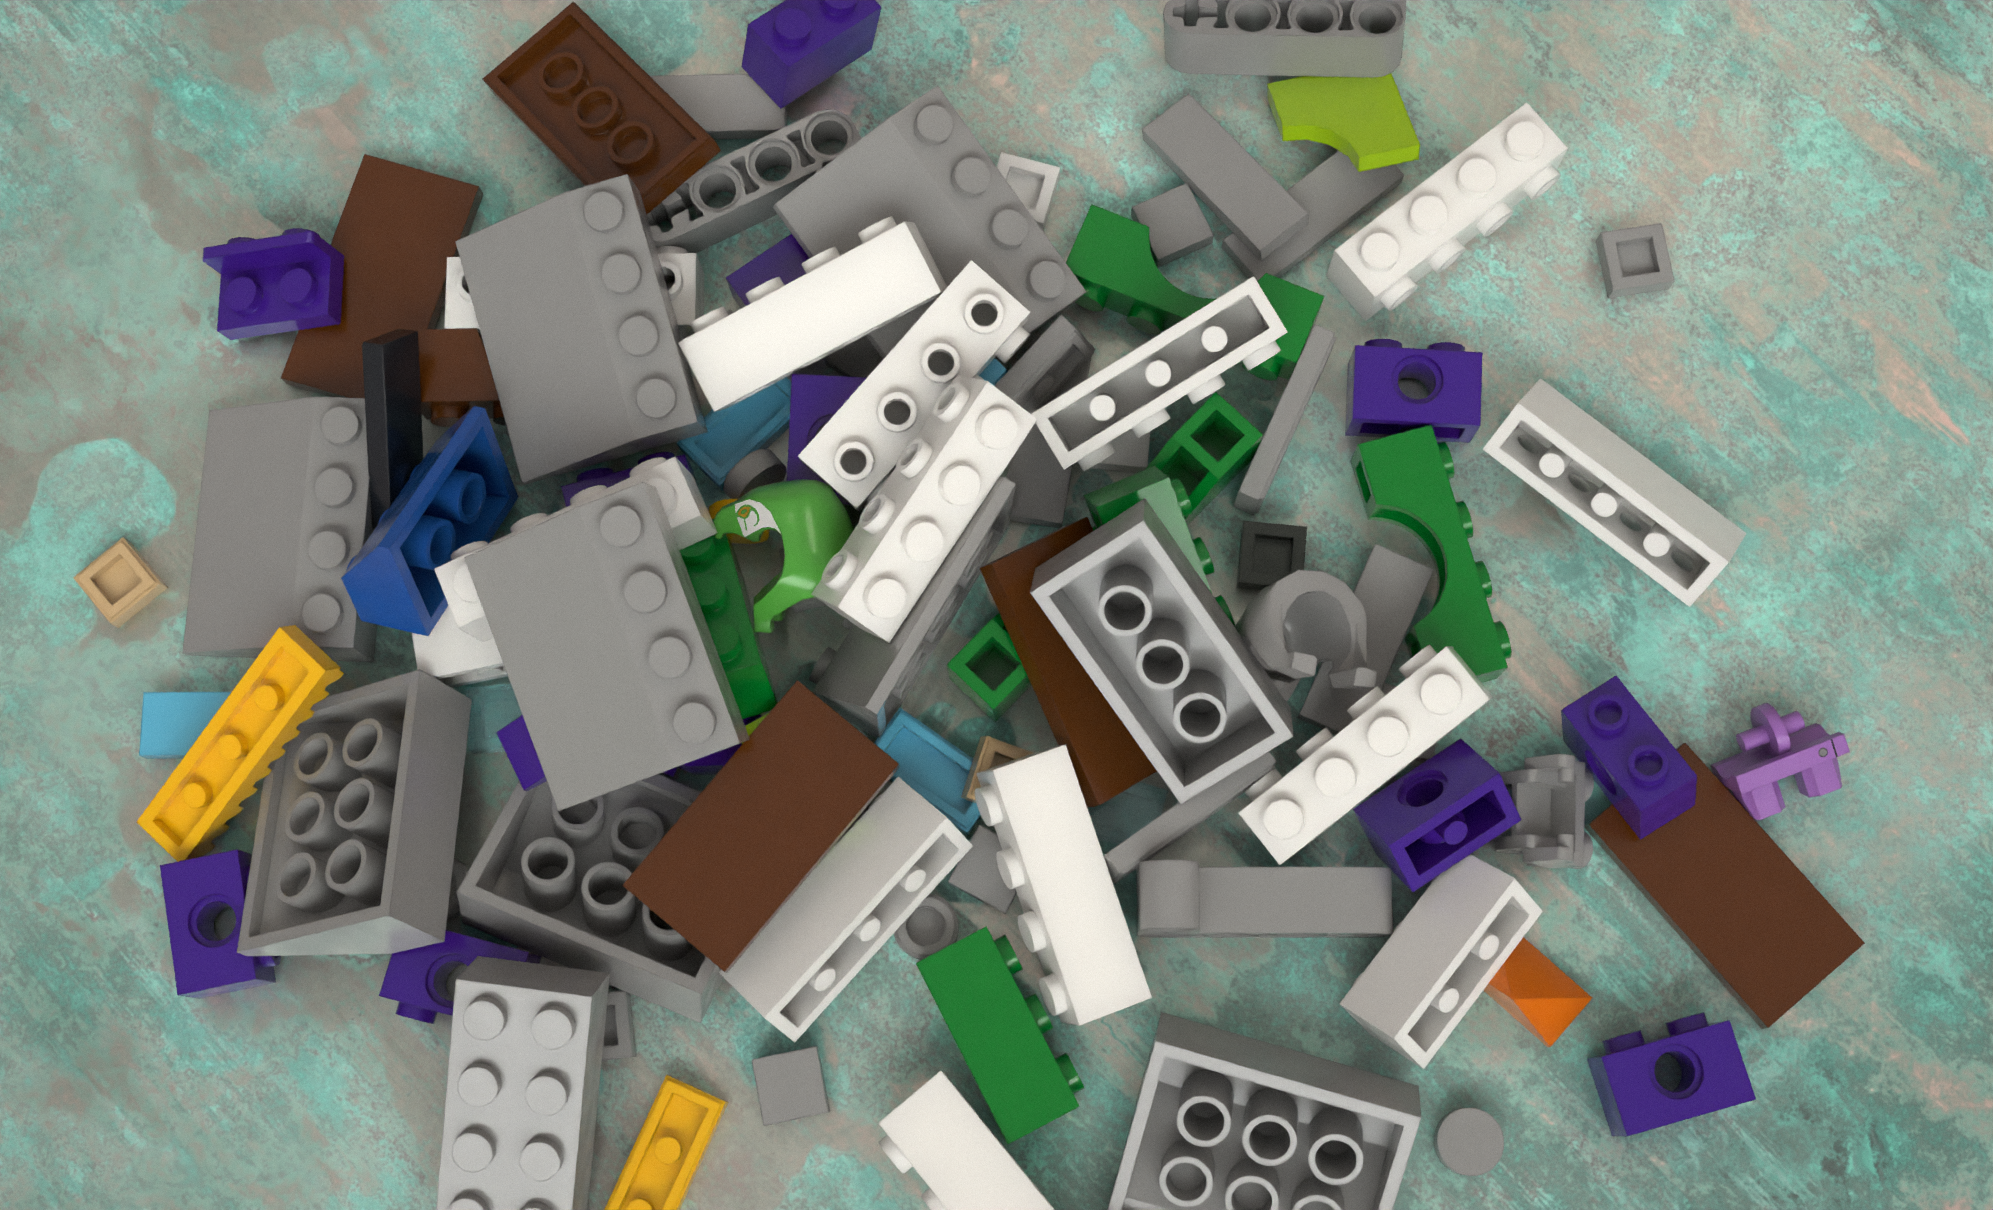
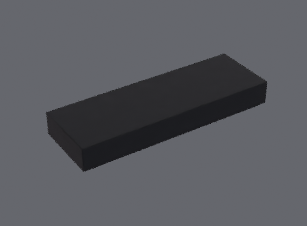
M396 329L364 341L362 344L368 474L370 477L373 529L377 527L382 514L391 507L410 479L413 469L424 459L418 331Z

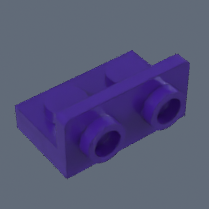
M292 228L285 230L280 236L261 239L236 237L228 240L227 244L203 248L202 261L221 274L217 331L229 340L341 324L344 255L323 240L318 233L303 228Z

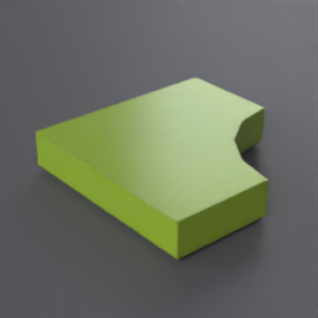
M1392 73L1374 78L1301 76L1267 83V99L1282 141L1310 140L1330 145L1348 156L1358 172L1419 160L1420 143Z

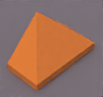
M1524 937L1483 990L1547 1047H1551L1592 999L1587 992Z

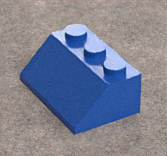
M473 406L435 441L422 462L413 469L410 479L391 507L382 514L377 527L362 549L350 560L346 572L341 579L361 621L429 636L448 607V602L434 569L452 561L451 554L462 546L477 541L489 543L517 501L518 494L485 408Z

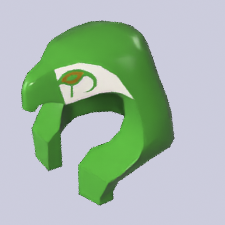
M800 479L759 486L750 490L738 500L723 506L716 513L714 525L718 532L715 534L717 539H722L724 534L735 533L752 542H759L763 532L770 529L776 531L782 537L785 553L783 568L754 597L755 632L772 633L775 630L774 621H782L786 616L785 610L803 599L814 597L811 594L821 581L823 571L828 562L842 549L854 531L847 510L830 485L817 480Z

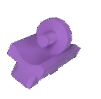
M1763 703L1751 709L1750 719L1752 728L1736 735L1737 743L1743 752L1710 765L1713 774L1726 788L1733 791L1736 800L1752 818L1762 820L1782 812L1786 807L1777 782L1780 779L1794 774L1800 794L1809 798L1822 796L1842 788L1837 757L1849 753L1850 750L1843 733L1837 732L1829 735L1817 723L1805 727L1804 720L1798 711L1780 717L1773 706L1769 703Z

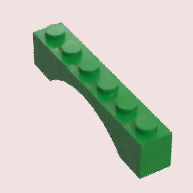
M1215 392L1168 440L1146 469L1155 466L1170 478V481L1176 478L1181 481L1193 514L1184 517L1188 526L1251 462L1261 443L1263 434ZM1000 613L994 616L947 664L949 679L994 722L1031 686Z

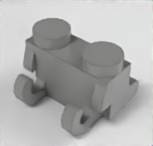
M1554 754L1525 758L1524 770L1499 772L1507 790H1512V800L1522 820L1511 827V836L1495 838V852L1523 854V862L1527 863V866L1553 869H1581L1585 867L1593 854L1592 839L1584 831L1585 802L1590 798L1594 789L1593 775L1585 767V763L1575 761V756Z

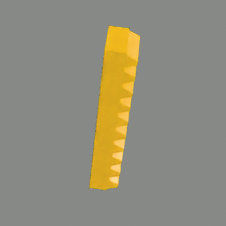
M296 625L279 627L142 813L137 823L177 862L202 857L212 851L215 847L212 840L225 833L229 828L226 824L227 820L243 810V807L240 805L241 801L255 794L258 789L254 784L272 771L268 765L284 755L286 750L282 746L299 735L300 731L297 729V726L313 716L315 712L311 707L325 699L329 694L326 687L343 676L344 673L340 670L341 667Z

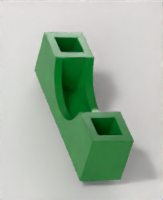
M1091 204L1066 261L1068 267L1086 290V293L1074 303L1096 312L1103 311L1105 307L1127 316V322L1133 327L1149 334L1158 335L1161 331H1166L1217 299L1201 298L1185 293L1172 285L1161 274L1151 254L1148 226ZM1265 273L1257 282L1288 333L1275 340L1281 349L1280 352L1249 371L1244 363L1242 367L1248 373L1264 380L1275 381L1280 377L1289 381L1314 327L1324 296Z
M1432 425L1358 444L1350 462L1368 520L1395 524L1412 533L1429 552L1437 573V593L1434 605L1430 613L1415 624L1405 637L1410 658L1428 645H1431L1437 654L1445 647L1452 646L1482 683L1497 679L1508 668L1505 659L1511 658V644L1504 624L1501 621H1493L1487 598L1492 597L1490 576L1484 562L1481 560L1475 562L1468 538L1473 537V524L1465 502H1456L1449 482V479L1454 478V464L1447 444L1444 441L1437 443Z

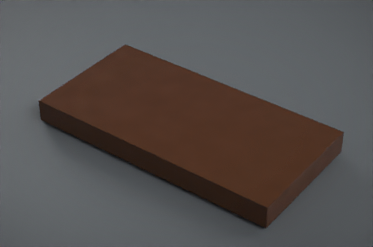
M574 1L482 79L491 92L583 187L628 174L640 191L646 215L721 151L715 140Z
M364 154L330 244L344 255L341 324L298 330L281 379L288 385L329 397L365 398L363 342L396 329H435L445 302L447 257H459L455 241L468 236L483 197L480 187Z
M1084 517L980 567V570L1058 746L1066 744L1088 808L1103 804L1154 774L1157 770L1030 593L1036 567L1093 532L1088 517Z
M798 680L749 736L750 740L745 741L622 885L725 973H728L900 767L899 763Z
M1683 743L1676 750L1697 775L1696 800L1693 807L1641 840L1613 804H1610L1584 828L1761 1029L1769 1028L1865 942L1686 743Z

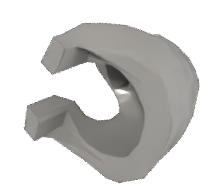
M1297 570L1265 587L1247 605L1235 626L1286 702L1291 697L1301 678L1315 676L1316 665L1331 661L1333 665L1328 673L1333 688H1375L1377 671L1367 669V615L1363 604L1344 581L1324 571Z

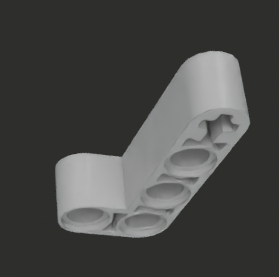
M1169 0L1163 11L1165 57L1172 68L1188 74L1382 77L1394 72L1401 62L1406 20V0Z
M826 109L818 111L704 165L647 214L655 247L676 246L686 249L688 253H698L777 215L773 209L775 203L861 139L854 123L846 114L838 110ZM829 140H840L846 144L840 152L832 155L822 154L817 151L822 143ZM774 166H785L791 169L789 174L779 181H767L762 178L765 171ZM730 192L735 195L733 201L725 207L711 208L707 205L709 199L716 193ZM694 206L698 216L693 221L688 211V208ZM668 220L673 228L662 233L657 225Z
M1154 860L1140 862L1136 869L1137 936L1373 938L1388 937L1393 934L1392 876L1390 868L1199 867V863L1195 861Z

